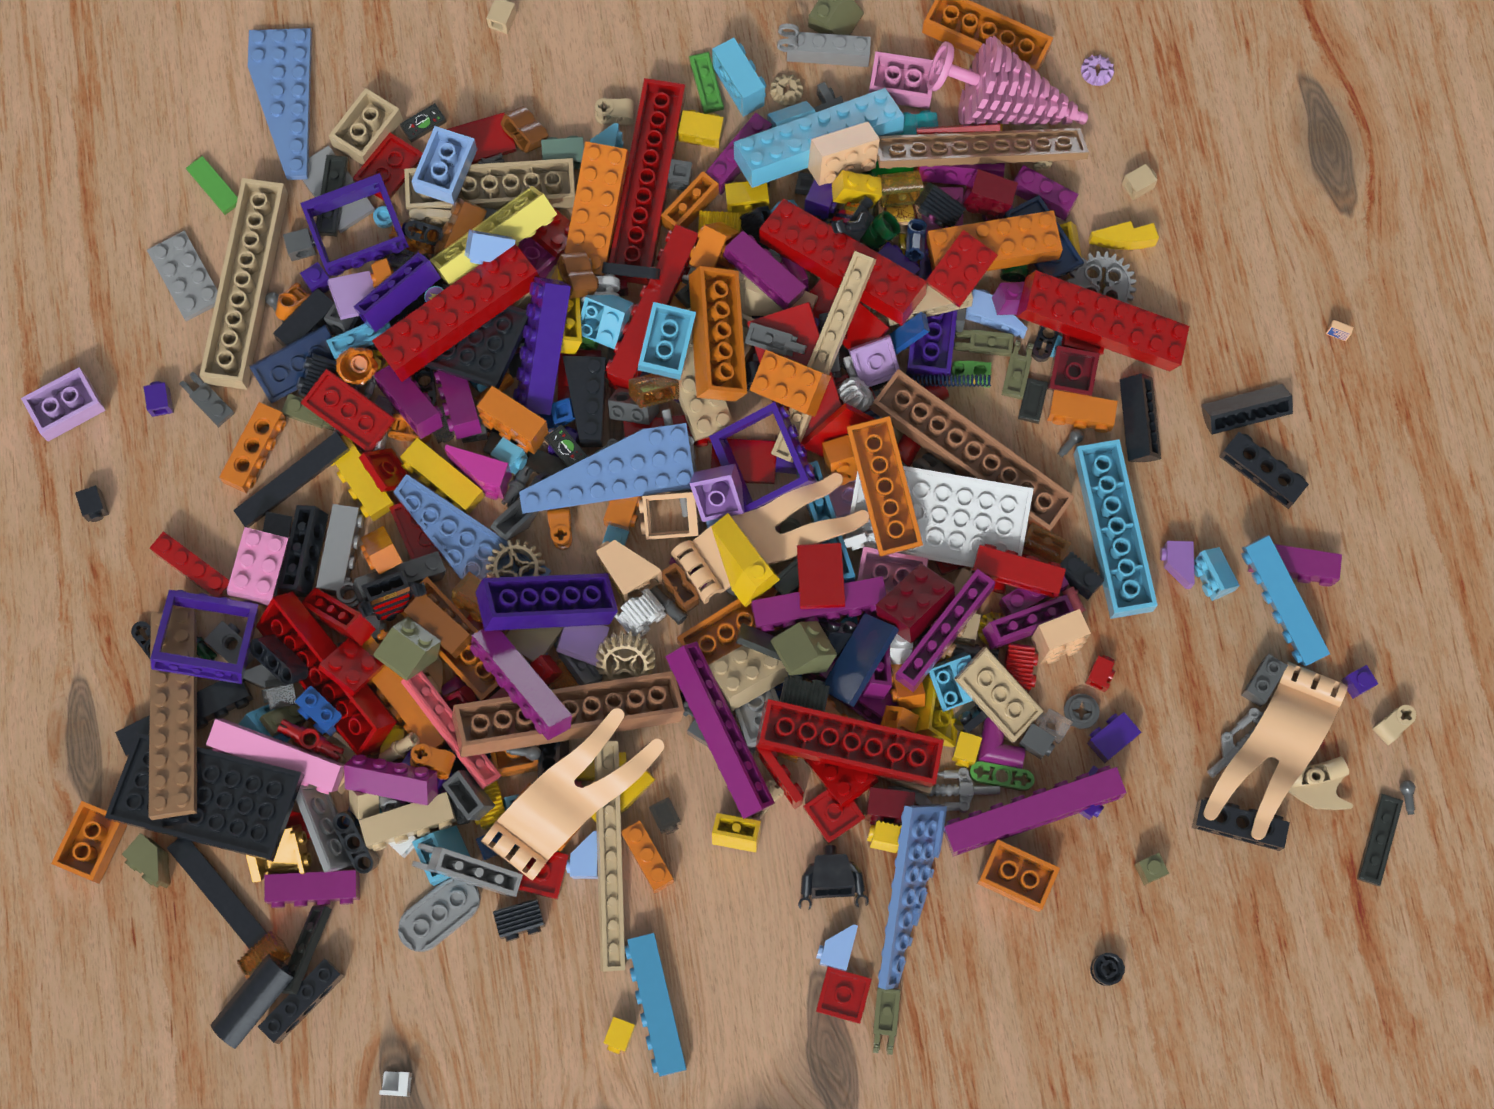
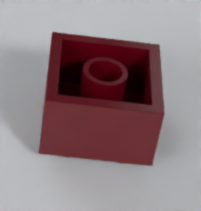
M978 169L966 186L962 205L970 213L985 215L990 220L1002 219L1012 206L1018 182Z
M1056 346L1047 390H1059L1092 396L1100 353Z
M870 787L867 795L865 821H870V825H875L877 821L881 823L884 821V823H893L894 826L896 824L901 826L904 806L914 805L916 792Z

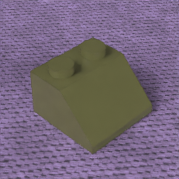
M818 0L809 14L808 27L822 34L851 35L864 12L854 0Z
M406 617L391 628L374 652V657L408 681L437 660L441 641L411 618Z
M818 621L799 622L771 640L789 675L827 672L837 655Z

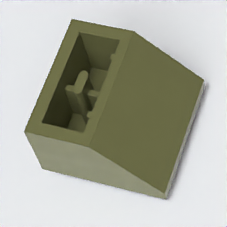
M140 833L122 853L127 859L125 864L140 874L143 872L144 874L141 877L150 885H154L157 888L162 886L167 889L170 885L168 853L151 838Z

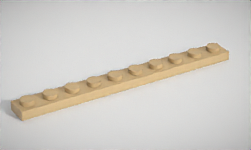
M854 251L807 365L808 367L827 375L830 374L876 259ZM790 408L789 419L798 430L799 436L797 437L801 444L812 416ZM780 431L771 454L793 463L792 456Z
M608 741L594 758L595 781L619 768L618 741ZM618 795L596 812L600 968L602 972L625 970L620 795Z

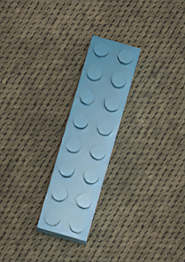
M886 88L735 141L734 159L753 188L808 168L810 145L813 138L865 122L870 123L878 136L899 135L903 133L904 114Z
M1120 439L1077 446L1073 455L1101 578H1104L1102 584L1110 619L1153 612L1158 604Z

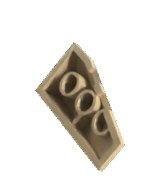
M739 271L741 312L752 318V316H767L783 310ZM805 291L803 296L792 307L810 302L813 310L818 296Z

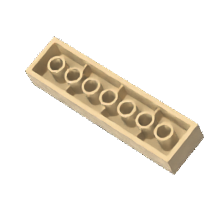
M573 158L472 164L456 202L460 197L479 206L499 210L533 186L545 195L551 206L555 209L572 208L576 195ZM417 168L404 169L406 210L408 215L409 211L413 208L451 210L453 204L415 192L411 181Z

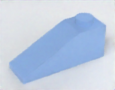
M973 289V303L971 307H967L965 319L1004 333L1014 334V336L1024 339L1027 327L1015 315H997L992 301L993 295L984 289Z

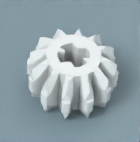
M851 376L842 382L843 384L839 386L838 393L843 404L847 403L862 412L870 408L869 406L872 405L874 397L868 388L869 386H866L864 381H861L858 377Z

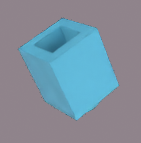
M503 437L490 454L493 459L508 463L511 473L515 475L525 467L528 458L522 448Z

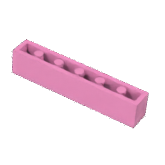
M223 718L215 719L206 745L213 747L212 751L224 754L227 752L233 756L302 772L304 778L301 785L308 786L311 784L317 786L316 790L325 794L338 791L344 774V764Z

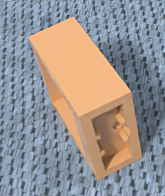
M692 491L642 496L643 500H639L640 513H644V522H641V533L646 535V540L699 535L697 504ZM687 499L689 529L652 532L651 500Z

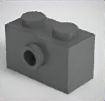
M458 770L442 784L453 799L456 807L461 810L467 820H480L495 807L484 789H481L468 770Z

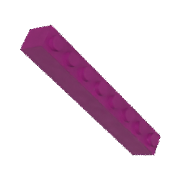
M697 641L683 645L665 656L743 819L775 804Z

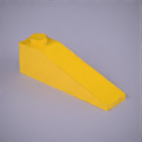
M727 513L712 525L711 528L731 589L741 603L747 607L751 604V601L756 600L780 579L730 514Z
M928 673L923 680L925 707L911 709V712L919 715L915 733L944 740L943 746L956 747L958 730L953 723L958 719H954L953 708L942 711Z

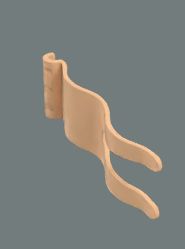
M833 473L819 482L792 490L755 510L731 516L769 565L796 557L797 545L820 544L834 537L853 532L868 523L870 519L867 511L860 510L845 517L810 523L787 533L780 534L776 532L775 527L795 511L830 494L843 483V477L839 473ZM711 526L693 541H684L672 550L671 555L683 569L689 582L696 588L704 604L709 602V598L716 593L721 594L731 587ZM687 550L691 551L690 553L680 558V555ZM697 566H701V567H702V568L698 569L697 571H695L693 574L690 573V572L692 571V569H694L695 567H697ZM712 582V584L707 586L705 589H701V587L704 584Z
M1289 661L1267 709L1246 743L1234 756L1219 778L1203 812L1206 819L1215 820L1241 783L1269 757L1276 758L1278 766L1258 808L1251 831V836L1256 840H1261L1265 837L1269 825L1284 797L1319 749L1348 689L1347 684ZM1293 673L1299 674L1296 682L1291 680ZM1313 680L1318 682L1315 690L1310 688ZM1333 688L1338 690L1335 698L1330 696Z
M621 708L612 709L584 742L545 771L497 819L481 842L529 879L533 880L549 858L595 812L629 788L650 767L665 747L663 740L659 738L653 739L634 757L610 774L583 788L577 787L574 780L602 750L625 716ZM499 831L503 835L497 843H494L492 839ZM516 844L520 848L514 856H511L509 852ZM533 857L536 859V862L529 869L526 867V864Z

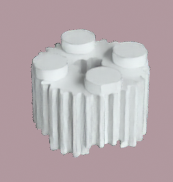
M648 588L642 591L643 595L641 597L629 599L621 607L623 612L615 615V618L627 633L632 632V636L640 633L642 637L650 630L649 625L654 621L658 623L667 615L664 612L665 608Z

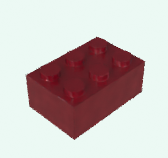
M920 563L876 604L877 619L899 629L897 634L909 643H912L942 615L955 598V587Z

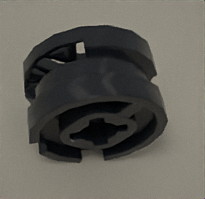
M1104 953L1092 961L1090 973L1096 983L1102 986H1110L1122 979L1125 973V965L1118 955Z

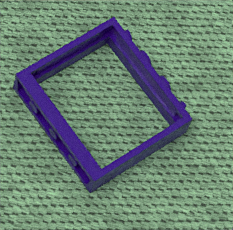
M380 173L300 203L329 277L332 275L338 276L348 269L359 268L364 263L380 260L385 255L399 253L404 248L409 247ZM381 192L398 237L330 262L314 217Z
M773 402L709 436L721 466L736 464L742 482L744 513L760 508L792 490L816 483L813 473L814 468L808 463L806 458L807 451L800 444L797 437L799 436L798 430L789 419L790 411H787L785 405L778 402ZM774 414L800 478L753 501L727 438Z
M169 590L150 658L151 669L242 684L250 653V642L253 640L258 620V604H254L251 601L231 600L227 597H212L203 593H187L184 590ZM173 606L248 617L237 664L161 652Z

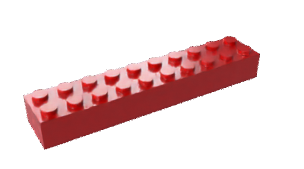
M644 78L609 263L654 267L662 226L661 214L665 210L668 194L671 159H674L678 130L685 103V84ZM614 275L620 281L627 280L629 283L648 285L650 279Z

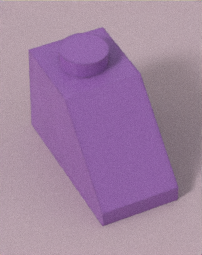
M1167 541L1163 548L1160 549V560L1164 561V568L1185 589H1191L1195 584L1193 541Z

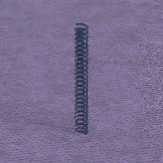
M915 374L913 375V380H914V381H916V375H915ZM918 374L917 383L920 384V375ZM922 374L921 386L950 387L952 385L954 387L956 385L958 387L960 385L961 387H975L977 385L979 387L981 385L982 387L991 386V376L988 375V384L986 385V375L984 374V383L982 385V375L980 374L978 385V375L976 374L974 385V375H971V384H969L970 376L968 374L966 377L967 384L965 385V375L963 374V384L961 385V375L959 374V383L957 385V375L955 374L953 385V375L951 374L949 385V375H946V384H944V374L942 377L938 374V384L936 385V375L934 374V384L932 385V375L930 374V383L928 385V375L926 374L924 385V375Z

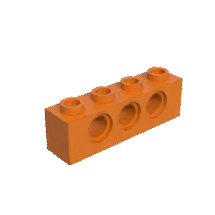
M258 403L219 476L224 484L246 494L249 488L252 489L254 487L259 469L262 470L264 468L268 452L274 449L278 433L282 432L286 426V418L281 411L263 403ZM263 427H269L266 433H260ZM254 445H259V449L256 452H250ZM250 464L246 471H240L242 465Z

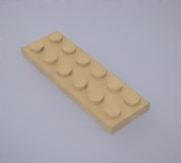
M691 333L681 379L671 378L695 442L708 438L734 422L725 400L696 397L693 335Z

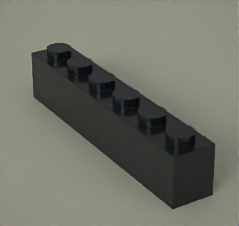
M244 679L242 684L218 681L197 692V730L206 727L209 724L208 722L215 718L222 719L229 715V711L235 708L242 709L248 706L249 701L254 700ZM150 715L115 732L125 756H129L137 732L150 735Z

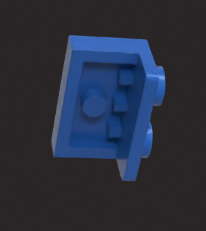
M309 686L295 700L296 704L300 707L297 711L306 720L310 717L316 722L313 727L323 735L326 732L331 737L337 731L334 725L342 718V715L317 690Z

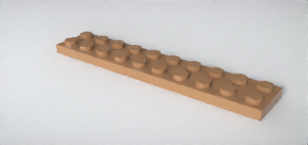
M1081 128L878 136L880 140L877 160L879 168L887 169L893 167L912 168L917 166L933 167L988 163L1056 162L1059 160L1078 161L1088 159L1089 151Z
M185 607L172 610L161 652L197 658L196 609ZM163 611L151 613L150 658ZM150 660L149 818L156 820L197 813V677L152 670Z

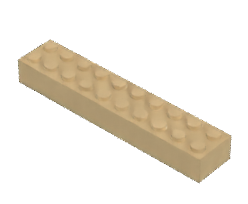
M242 178L199 375L204 383L209 385L248 389L251 375L249 365L253 364L266 303L265 297L268 294L288 199V192L283 183Z

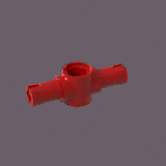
M283 719L281 724L287 728L278 726L277 732L294 739L295 743L303 746L310 752L322 753L337 762L341 757L335 752L341 755L344 753V748L327 741L326 737L320 735L314 729H308L304 726L299 727L286 719ZM315 735L316 742L311 746L306 745L305 740L307 736Z

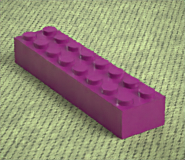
M1110 765L1098 769V772L1094 775L1089 776V773L1079 775L1074 782L1068 783L1065 780L1054 784L1055 787L1047 791L1046 788L1038 789L1033 792L1031 797L1025 798L1024 795L1011 799L1012 802L1004 806L1003 802L990 806L987 812L982 813L981 810L968 814L967 819L960 820V817L947 821V826H944V834L952 856L954 857L989 845L997 839L1003 840L1081 813L1083 810L1090 808V805L1101 806L1122 799L1127 792L1117 767L1111 769Z

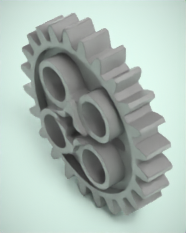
M1097 251L1094 258L1089 253L1087 255L1088 261L1082 257L1084 261L1083 266L1069 273L1073 278L1068 279L1067 282L1099 293L1100 286L1098 284L1102 279V268H1105L1103 286L1106 287L1103 289L1102 294L1112 293L1117 300L1128 303L1127 300L1132 301L1134 299L1130 294L1136 291V288L1131 287V285L1137 281L1130 279L1134 271L1128 272L1127 269L1130 264L1123 266L1124 258L1117 261L1116 254L1110 258L1108 251H1106L1104 256L1101 257L1100 252ZM1091 269L1095 270L1098 274V277L1090 278L1087 274V271ZM1111 272L1116 273L1119 280L1111 281L1108 274Z

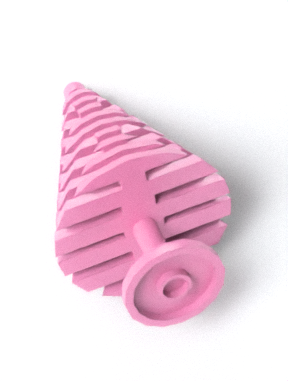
M990 36L986 39V45L982 44L979 54L977 53L972 61V69L969 68L967 70L952 64L954 46L946 41L939 47L931 64L927 80V88L929 90H939L947 76L965 82V90L962 89L958 108V118L961 124H984L986 121L987 123H998L999 120L1000 124H1009L1011 122L1014 125H1020V123L1024 122L1026 125H1031L1036 122L1045 125L1049 122L1051 125H1056L1061 122L1062 118L1063 125L1072 124V120L1084 125L1088 120L1087 113L1079 112L1077 104L1073 101L1069 102L1065 94L1061 93L1059 95V90L1056 87L1051 86L1044 77L1041 79L1040 74L1036 70L1030 68V65L1025 61H1021L1017 54L1011 53V49L1005 44H1001V41L995 36L993 38Z

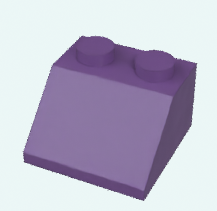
M736 464L694 472L689 484L702 522L720 519L727 513L730 516L744 514L742 482Z

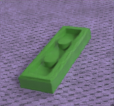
M709 52L689 56L703 113L707 114L724 110Z
M203 156L186 167L188 173L224 215L236 207L238 197Z

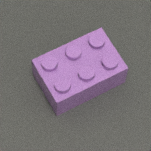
M80 367L21 398L39 433L47 441L106 411L87 375Z

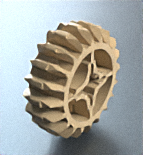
M519 539L516 540L515 545H512L511 540H507L508 547L506 548L504 544L500 543L499 548L501 551L497 549L492 550L496 557H488V561L493 564L486 565V569L491 571L487 573V578H500V576L517 577V573H514V570L511 571L513 560L515 565L521 567L518 577H522L525 572L533 568V576H541L539 574H545L546 572L545 568L540 567L545 565V560H538L542 553L537 552L533 554L536 546L533 545L528 549L527 541L524 542L523 546H520ZM515 553L527 556L531 562L520 561ZM509 554L510 563L503 566V569L497 570L501 559Z
M622 630L619 636L613 632L611 638L605 637L604 642L599 644L596 651V659L599 660L596 662V667H598L599 674H603L604 681L652 674L655 667V652L653 651L652 644H648L647 638L641 640L640 633L632 636L631 631L628 635H624ZM610 654L614 656L613 663H611L608 659ZM638 655L643 659L641 664L637 662Z

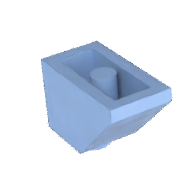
M469 230L464 255L470 259L471 263L483 264V261L491 262L515 245L516 240L509 236Z
M593 831L570 853L566 869L573 879H598L597 831Z
M853 924L827 939L824 946L819 945L816 957L820 959L819 965L842 971L847 970L858 925Z

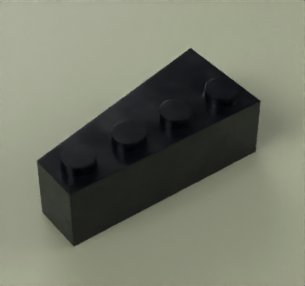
M563 356L581 447H603L607 374L605 371L607 366L606 357Z

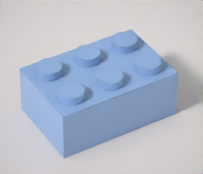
M434 126L411 181L414 191L454 204L477 151L475 139Z

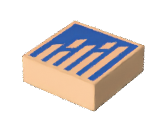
M1333 320L1326 334L1346 341L1352 334L1354 327Z

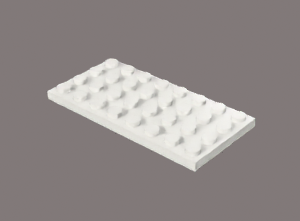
M903 466L923 546L898 553L973 567L979 545L991 544L996 546L997 550L1004 552L1005 550H1012L1017 552L1018 556H1022L1034 488ZM858 471L850 515L860 510L868 512ZM870 519L865 525L846 534V538L865 532L868 541L864 542V546L877 549Z

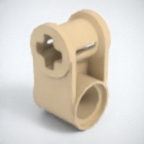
M601 98L595 103V118L598 123L604 125L618 123L624 126L634 123L633 100L628 98Z
M1402 705L1394 709L1372 729L1387 745H1390L1415 721L1416 711L1409 705ZM1403 712L1406 714L1404 720L1401 719Z

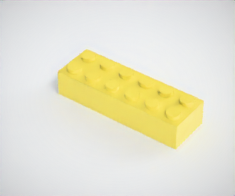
M531 186L472 230L512 237L516 240L515 243L518 246L519 242L524 238L532 237L539 227L550 224L557 213L545 195ZM468 232L429 260L443 281L449 286L480 265L471 263L470 259L464 255Z

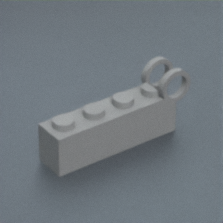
M782 24L778 28V33L781 36L788 37V39H781L777 42V48L780 51L787 52L788 62L858 67L869 66L871 37L799 32L798 26L794 24ZM792 29L794 32H785L783 30Z
M333 504L316 588L326 594L337 595L340 602L354 608L359 603L356 595L349 600L343 599V596L347 591L353 590L350 572L351 569L354 570L356 565L354 552L360 545L358 532L359 528L363 527L364 515H362L358 507Z
M418 844V849L430 852L432 855L429 864L413 861V867L439 873L502 895L517 896L523 874L445 848Z

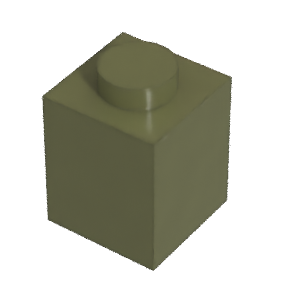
M1160 853L1139 861L1134 865L1144 886L1169 874Z

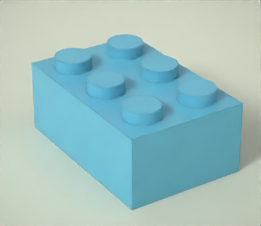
M732 38L712 48L713 69L744 117L764 106L766 83L762 76L758 77L755 72L756 67L751 59L748 60L745 56L746 52L741 43L738 44L735 38Z
M653 302L638 370L680 380L696 312Z

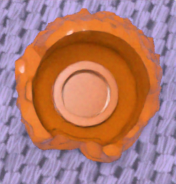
M349 347L348 350L343 351L336 359V370L340 378L346 383L363 385L375 375L378 363L372 358V350Z

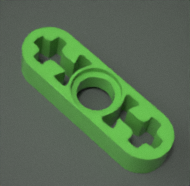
M982 761L975 762L969 770L970 778L976 783L1000 786L1018 791L1029 790L1035 781L1034 775L1028 770ZM982 767L983 772L989 773L990 768L994 769L991 774V780H988L989 775L985 774L978 778L974 770ZM997 771H1005L1008 774V780L1006 782H999L995 777ZM1012 772L1016 773L1015 778H1021L1023 775H1026V779L1030 780V783L1022 786L1021 781L1014 780L1013 784H1010Z

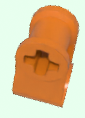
M299 283L293 284L278 297L275 312L278 319L285 321L312 293H307L301 288Z
M393 414L396 421L392 425L391 431L388 432V437L398 441L414 442L416 438L420 439L400 414ZM432 433L420 440L423 443H427L431 439Z
M563 507L547 510L554 546L559 550L568 549L573 540L570 508ZM560 535H564L563 540H559Z
M417 744L411 750L410 765L426 767L429 770L437 771V778L448 779L456 756L447 750L437 749L425 744Z

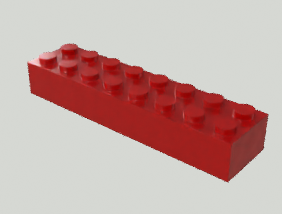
M786 199L780 202L759 229L760 243L838 289L854 251L876 259L860 302L903 326L926 295L927 281L848 235L834 233L832 226Z
M675 224L673 231L669 230L665 239L667 244L658 253L656 267H652L661 269L660 280L650 279L648 285L643 286L640 293L642 298L639 304L636 303L632 309L631 315L633 317L631 322H627L623 329L624 337L615 346L614 353L616 354L613 360L610 359L607 363L605 371L607 372L606 378L608 379L609 387L616 390L618 387L636 390L639 383L638 379L642 371L638 370V364L653 302L670 306L680 282H683V275L687 276L692 267L689 264L691 260L690 253L699 240L697 232Z
M515 243V245L491 262L485 261L373 339L372 342L401 382H403L528 294L531 282H534L535 277L540 276Z
M1037 270L1025 278L1016 316L1169 372L1182 364L1190 327Z
M294 592L273 597L257 623L256 628L263 636L270 634L277 636L306 663L309 670L308 677L305 680L299 681V683L305 690L312 686L341 713L342 718L334 727L356 755H367L378 751L396 724V720L367 684L352 696L318 669L319 664L335 651L337 646Z
M768 699L764 703L755 747L931 787L936 784L944 740Z

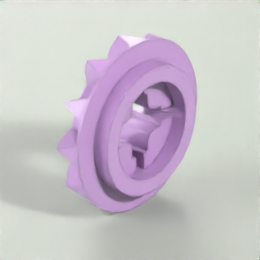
M1101 54L1098 56L1091 55L1084 60L1081 66L1082 77L1091 85H1105L1113 77V64H1111L1109 58H1104ZM1097 64H1099L1101 69L1098 76H1096V70L1093 69L1096 68Z

